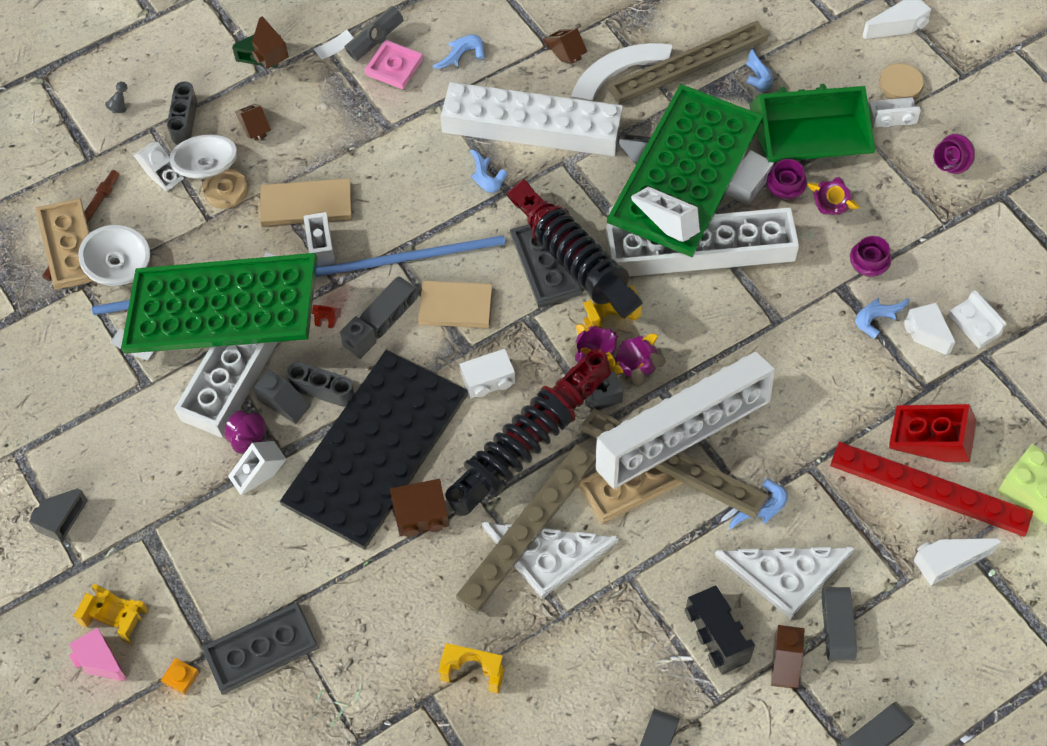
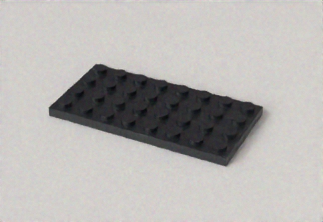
M385 350L280 500L281 505L365 550L393 509L390 488L409 485L468 396V390Z

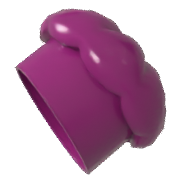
M948 135L934 149V163L942 171L952 174L964 173L972 166L975 160L974 145L964 135Z
M792 159L781 160L767 175V187L779 199H796L803 194L807 187V178L803 166Z
M867 236L854 245L850 252V262L854 270L867 277H876L885 273L892 262L890 247L887 241L879 236Z
M242 410L236 411L226 424L225 439L231 443L232 449L236 453L245 454L252 443L263 442L267 430L266 423L260 414H248Z

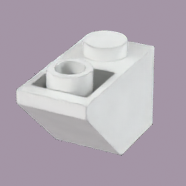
M151 142L133 155L146 174L165 191H168L184 179L182 175L172 169L169 156L159 142Z

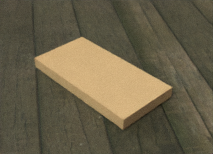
M350 178L261 185V226L304 223L303 216L323 212L327 213L328 221L352 220Z
M81 198L35 207L54 289L57 290L94 282L84 273L79 263L80 245L89 234Z
M653 467L615 489L598 472L583 478L578 486L600 523L604 524L683 484V482Z

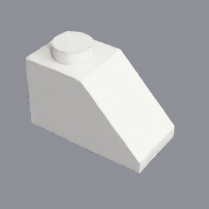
M937 303L910 309L904 325L907 333H911L913 340L944 355L950 354L955 340Z
M274 441L255 442L250 445L228 477L240 495H243L275 476L286 461V458Z

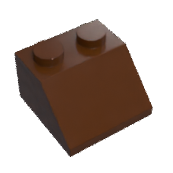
M440 478L390 488L399 536L413 537L420 532L429 530L437 532L449 526Z

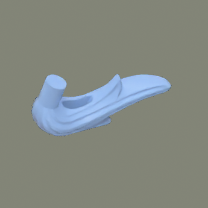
M475 34L448 43L449 46H452L451 53L432 67L442 69L453 63L458 66L461 55L467 50H475L476 58L478 60L484 59V42Z
M752 48L746 65L754 71L758 78L749 75L746 83L756 87L762 93L772 87L773 75L771 68H767Z
M470 150L476 161V173L471 175L472 179L484 191L489 193L497 192L508 173L501 169L495 178L490 177L488 174L490 158L484 159L477 151Z
M877 298L859 311L855 318V324L860 330L874 339L879 334V331L870 324L871 321L877 317H889L896 320L895 314L903 310L910 299L907 298L893 305L879 304V298Z
M768 478L765 479L762 487L772 492V495L757 516L763 518V524L775 516L788 501L786 489ZM739 512L731 521L730 529L741 521L752 517Z

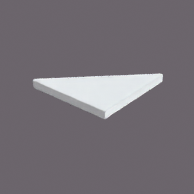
M482 523V528L496 544L512 526L511 524ZM544 528L516 563L515 567L540 598L543 599L616 545L619 539L617 536L606 537L597 536L593 533H570Z
M811 547L810 549L717 550L715 556L791 620L850 557L855 549L853 547Z

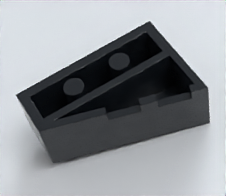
M715 585L689 596L685 613L690 622L694 621L698 629L696 633L702 645L706 644L710 652L708 657L714 668L718 667L722 675L750 663L755 644L752 639L746 641L740 632L743 629V625L740 621H734L730 613L732 611L731 607Z

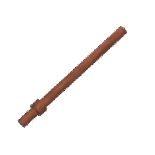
M111 170L105 181L101 182L97 187V193L84 211L87 224L103 199L107 198L111 193L112 186L119 176L117 171ZM49 266L42 275L48 281L52 278Z

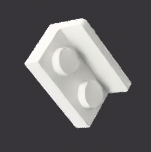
M913 97L869 102V112L873 127L916 124L921 112L919 106L915 107Z
M976 290L970 293L966 301L951 309L948 314L979 349L1001 336L1006 326L1003 316L996 312L988 304L986 298L981 296Z

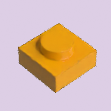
M175 658L162 677L161 682L185 695L199 674V671Z

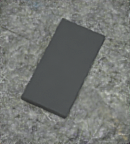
M529 224L510 229L512 241L538 307L582 295L579 282H576L572 275L552 257L551 253L533 238V230Z
M298 602L201 647L222 695L319 649Z

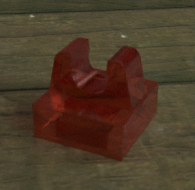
M313 305L312 314H314L315 326L321 327L322 320L326 318L328 320V328H334L337 319L340 318L341 308Z

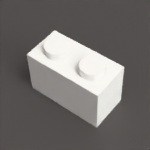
M751 150L741 161L725 194L749 206L766 184L767 175L773 169L774 162H768L767 158Z
M327 213L303 216L309 253H315L318 257L317 267L334 265L335 257Z
M505 349L460 363L461 377L466 390H468L470 399L484 397L489 392L498 389L505 390L515 384V371Z

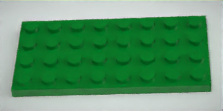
M680 84L609 213L607 223L693 258L762 122L763 115ZM650 187L698 208L700 232L684 242L666 235L632 201L631 196Z
M315 253L136 268L121 350L128 354L308 340L318 257Z

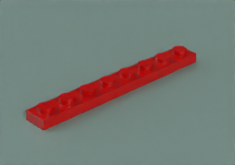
M838 442L830 464L833 468L1023 537L1027 534L1033 511L842 442Z

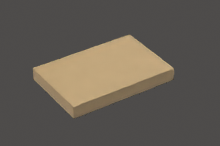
M423 281L418 318L419 325L489 328L492 284Z

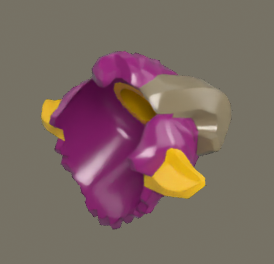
M836 177L830 182L822 181L819 184H807L809 189L813 191L818 210L824 215H840L844 212H852L853 209L860 208L853 200L851 190L846 187L840 177Z
M583 324L576 325L578 336L575 345L570 350L575 360L579 363L589 351L601 349L606 353L610 366L614 368L615 359L613 358V353L617 345V332H614L612 329H602L596 326L587 328Z
M650 333L645 338L637 336L633 339L622 341L615 357L616 364L612 368V372L615 371L616 376L623 373L626 376L625 380L636 387L642 385L644 377L652 374L656 366L662 367L666 362L661 353L662 350L660 348L656 349L654 346L658 335Z

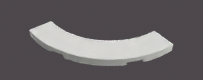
M662 43L638 44L618 49L605 55L582 74L573 89L571 98L594 101L596 94L608 78L627 70L630 66L654 65L670 58L673 45Z

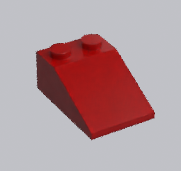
M970 404L897 405L889 448L943 462H970L977 420Z

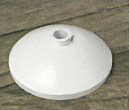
M201 135L189 138L178 144L170 153L169 160L172 169L176 173L188 178L203 179L226 171L235 162L237 149L235 144L226 137Z
M108 225L92 231L84 238L79 248V263L84 273L93 281L103 285L119 286L133 282L136 268L148 267L150 249L145 238L134 229L121 225Z

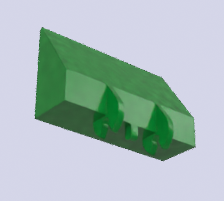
M820 84V87H817L816 90L799 89L792 92H787L785 87H780V90L776 91V93L759 94L749 104L750 111L763 115L756 135L768 162H780L785 159L803 160L875 153L866 86L827 89L825 84Z

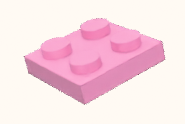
M385 40L365 68V75L403 90L423 61V54Z

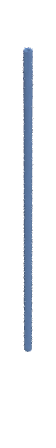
M502 235L317 267L316 277L504 245L505 238ZM130 300L92 306L93 315L128 310Z

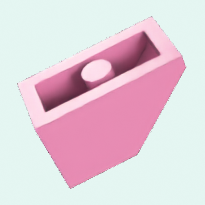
M98 628L69 644L73 651L69 656L76 668L82 667L90 675L119 681L127 679L108 642Z

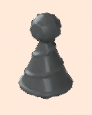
M118 82L116 85L117 92L105 102L106 108L113 113L126 112L123 92H126L128 87L125 82Z

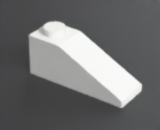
M903 0L867 21L862 37L864 39L910 34L918 29H923L929 22L931 8L922 0Z
M650 187L631 196L632 201L666 235L684 242L700 232L698 208Z
M998 538L942 539L934 543L929 541L917 549L918 553L913 561L932 586L995 553L1001 542Z

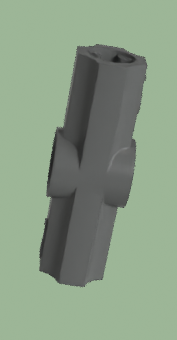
M391 6L372 23L366 24L362 31L344 46L349 56L358 61L374 46L383 43L387 35L404 21L401 13L394 6ZM375 28L377 30V36L373 39L371 33L372 30Z

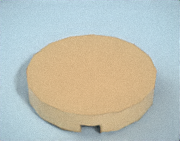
M897 63L883 70L879 79L880 89L882 88L887 98L913 97L915 99L922 91L924 79L915 67Z
M228 168L219 175L206 178L202 187L207 202L216 208L222 209L237 206L246 198L248 193V185L244 175L231 168Z

